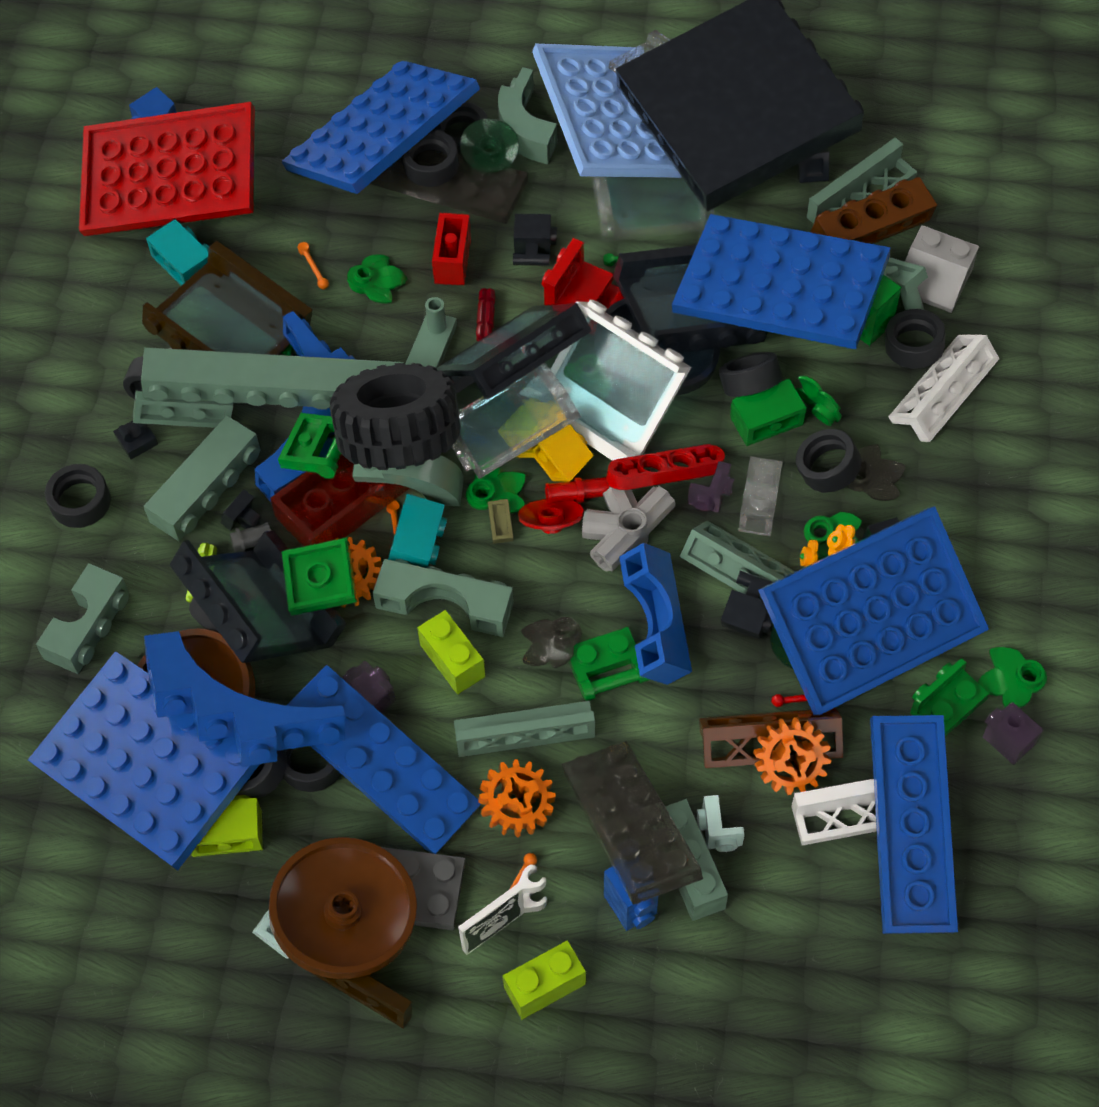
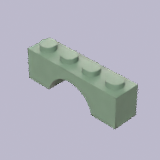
M384 559L373 590L376 609L408 615L416 606L428 600L444 599L452 601L467 613L471 630L504 637L514 604L513 587H509L503 582L477 580L468 574L455 575L443 572L441 569L432 566L426 568L419 567L401 559L395 561Z

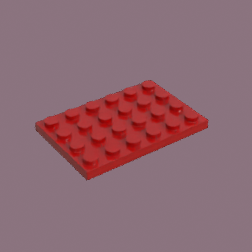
M252 102L84 126L79 232L83 236L163 226L174 219L179 223L253 213L255 107Z

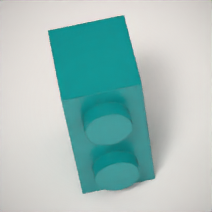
M176 219L146 238L151 256L181 286L208 263L209 246L207 244L201 245L197 241L194 232L188 226L183 227Z
M407 494L388 560L395 561L401 559L408 561L412 565L424 568L428 567V564L435 565L440 546L434 545L436 536H443L447 523V518L442 517L445 505Z

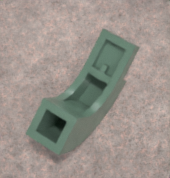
M522 67L518 77L512 79L510 87L503 85L500 87L498 94L500 130L505 141L517 153L528 159L548 164L558 143L557 123L538 119L525 110L534 90L533 70Z
M442 455L433 461L429 459L422 465L416 467L415 465L406 466V469L399 470L396 468L378 470L377 467L368 469L362 467L359 463L354 464L352 477L356 482L402 485L419 491L427 500L441 503L445 506H460L464 475L454 462Z

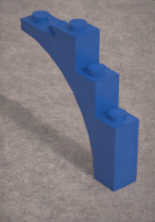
M294 311L283 316V335L293 347L297 356L355 359L352 355L348 356L341 347L331 353L327 343L323 340L319 341L313 334L309 323L305 319H300ZM303 406L301 412L331 416L330 408L316 409ZM329 433L318 457H326L333 442L330 437L335 433ZM288 438L272 456L255 468V485L274 507L322 477L314 472L280 467L278 458Z
M179 631L144 636L146 664L157 718L193 713L199 742L235 737L241 767L276 762L277 751L345 741V713L342 705L313 708L284 706L259 701L231 690L203 671L185 649Z

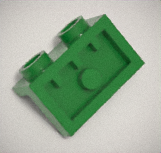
M961 658L954 665L950 662L947 663L937 673V680L930 686L925 683L918 688L912 696L914 702L910 714L913 716L943 715L946 736L984 703L989 693L964 671L967 662Z

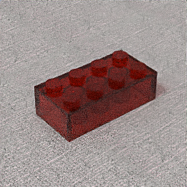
M341 454L337 462L338 470L333 478L327 479L318 473L306 471L270 499L276 519L304 547L347 537L410 488L389 483L356 482L352 477L354 464Z

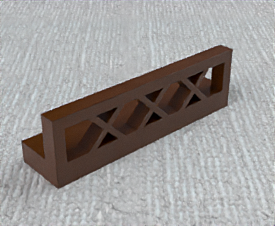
M833 708L821 715H813L812 710L699 718L700 733L703 739L704 767L717 768L755 765L754 763L762 759L749 754L743 749L751 738H758L759 736L767 738L770 735L766 728L768 725L776 730L780 728L779 719H783L788 726L791 725L794 717L798 718L801 727L807 721L811 722L814 726L813 732L818 729L822 733L834 732V749H830L823 754L828 755L831 759L843 758L842 717L837 709ZM797 736L801 741L807 740L808 743L811 742L805 737ZM735 739H741L738 743L734 741ZM726 740L734 747L725 757H711V741ZM779 741L773 747L774 750L776 749ZM796 751L790 752L789 762H794ZM740 752L743 756H736V754Z

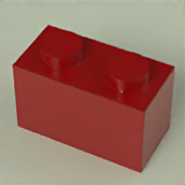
M439 213L432 257L434 284L465 285L471 243L470 215Z

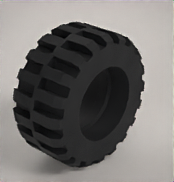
M395 363L392 366H386L385 364L377 366L376 369H366L357 376L352 375L347 378L345 383H341L330 400V411L338 450L355 465L359 463L364 468L371 469L372 467H377L378 470L396 468L399 470L406 469V466L415 465V467L422 465L425 461L429 459L433 461L439 458L442 452L446 453L450 450L460 435L461 423L455 384L446 373L441 370L438 371L433 366L428 365L424 367L419 363H412L411 365Z

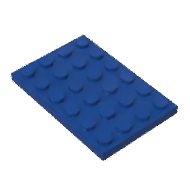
M407 61L398 62L393 65L392 70L385 76L375 80L367 91L356 96L352 103L344 110L334 114L326 125L315 130L311 137L302 145L293 148L290 154L282 160L286 171L358 194L479 91L480 87L477 80Z
M710 214L672 302V312L857 349L890 257V247Z
M935 506L910 516L758 590L813 715H821L989 630Z
M116 651L28 759L34 766L177 871L260 765L241 767L235 737L199 742L193 713L157 718L149 674Z

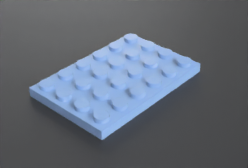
M535 43L532 53L580 176L682 178L617 86L615 68L643 54L641 47Z

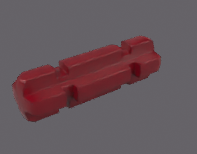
M482 288L479 291L476 327L477 342L493 332L496 296L495 290L492 288Z

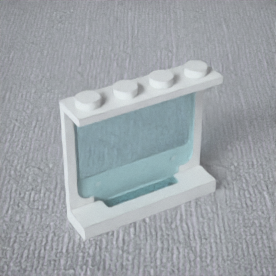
M592 299L589 302L576 301L575 303L581 309L592 332L561 351L540 390H529L523 401L533 408L558 407L564 411L569 417L570 425L585 438L587 444L612 461L643 455L691 367L682 362L684 357L678 352L669 348L665 351L657 346L658 340L645 332L639 334L632 330V323L617 315L612 317L605 312L607 308L603 304Z

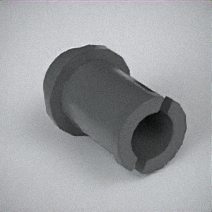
M268 522L244 530L235 528V532L230 533L234 551L244 552L245 549L255 547L263 533L271 531Z

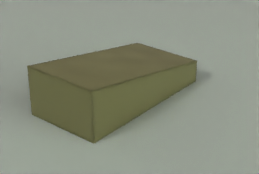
M508 499L488 501L493 544L512 542L513 533Z

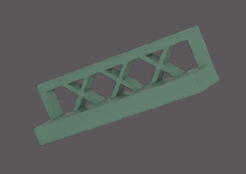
M893 138L809 199L807 218L814 224L815 218L826 210H831L832 212L842 208L848 200L867 198L871 193L866 192V187L870 184L883 185L884 191L892 188L901 180L907 179L909 181L916 178L917 171L901 158L903 143L897 138ZM896 167L905 175L900 178L888 177V171Z
M705 521L691 530L679 556L746 594L748 587L736 583L740 571L773 582L795 572L709 521Z
M590 701L454 720L459 757L595 737L594 712L591 711Z

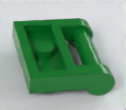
M300 413L278 458L280 467L318 473L327 479L333 478L338 470L337 462L341 456L335 438L326 457H318L329 433H334L332 417Z
M629 627L565 647L566 657L584 701L595 699L597 694L636 681L643 683L650 680L641 677L639 674L635 651L636 644ZM629 664L632 669L592 682L588 679Z

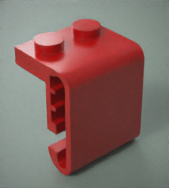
M575 238L571 240L567 248L563 247L560 250L555 266L552 270L548 269L545 272L541 283L544 287V305L570 304L576 301L589 302L592 299L603 304L608 309L611 305L624 298L619 287L611 284L614 280L613 273L584 261V242ZM593 319L589 324L592 330L589 334L595 336L599 323Z

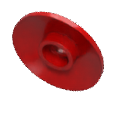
M541 499L524 505L519 510L518 516L519 521L527 527L542 530L547 534L559 533L563 528L578 523L584 516V509L575 501L547 504L546 499Z

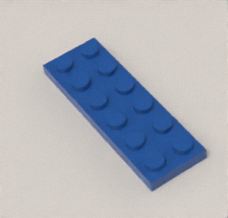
M326 665L286 706L315 708L342 705L345 713V741L312 745L311 747L426 851L437 854L481 804L478 803V799Z
M872 716L870 718L882 932L883 934L958 932L944 716Z

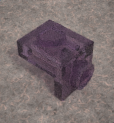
M718 462L710 487L691 483L688 493V504L702 511L711 510L719 513L724 496L730 497L735 478L730 477L731 464Z

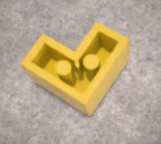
M558 407L523 408L499 433L517 458H535L552 481L570 482L594 456L587 447L585 438L573 429L567 414Z

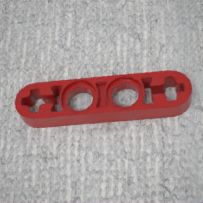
M705 444L620 458L609 463L606 481L614 489L630 490L716 475L722 471L725 453L718 446ZM674 463H684L687 465V467H680L675 465ZM644 468H655L658 470V472L647 471Z

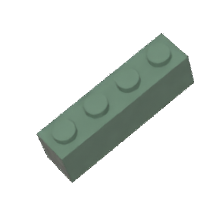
M226 415L143 506L149 522L177 541H180L186 534L191 533L204 513L215 507L221 494L228 487H232L237 482L239 474L247 465L253 464L258 458L261 449L256 433Z

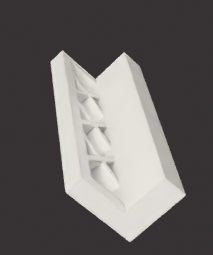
M958 335L946 348L942 356L929 368L888 416L892 424L911 425L921 442H930L999 360L987 335Z
M874 779L794 793L791 807L802 846L877 832L876 816L871 813L875 806ZM848 809L862 816L858 824L853 826L845 825L837 820V817L841 811ZM835 812V813L833 814V816H830L829 814H827V813ZM818 816L828 822L823 831L808 834L804 818ZM832 825L837 828V829H832V830H830V828L832 827Z

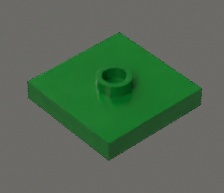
M347 538L282 551L288 611L291 616L357 602L350 544Z

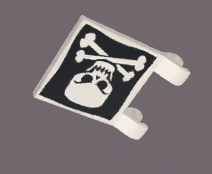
M536 865L527 866L518 884L458 927L462 950L466 955L522 914L541 911L546 907L548 902L546 896L538 902L530 899V896L541 891L547 882L545 877H542L538 882H531L528 879L531 874L537 872Z

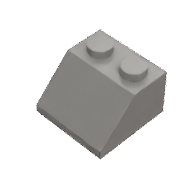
M921 225L905 262L923 266L926 269L928 278L918 286L922 302L952 313L973 270L979 246Z

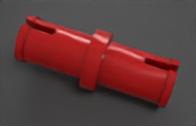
M606 476L582 480L581 477H574L573 481L546 483L545 497L547 504L572 500L582 503L584 499L603 497V493L610 486L606 481Z

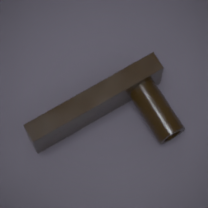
M314 974L403 1029L411 1019L412 1002L368 975L352 979H333Z

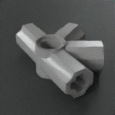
M653 486L637 503L631 489L617 490L609 487L603 493V498L609 511L587 509L584 512L582 537L585 539L601 540L590 551V556L597 563L598 567L606 572H613L620 565L619 557L642 543L647 544L649 533L675 507V500L664 488Z

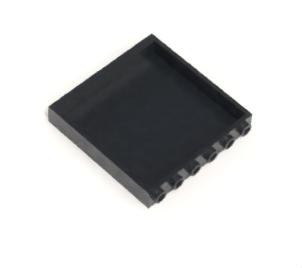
M746 0L615 68L618 88L706 212L862 130L864 110L858 100H853L848 93L844 81L835 77L829 62L818 55L812 40L804 37L798 22L794 18H790L785 12L781 0Z

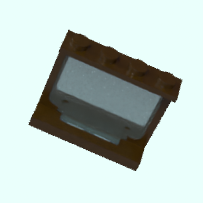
M216 241L209 247L208 263L157 308L148 302L143 305L142 324L148 332L158 335L165 340L172 349L281 355L290 346V343L283 334V316L294 311L300 319H305L310 325L313 309L223 244Z

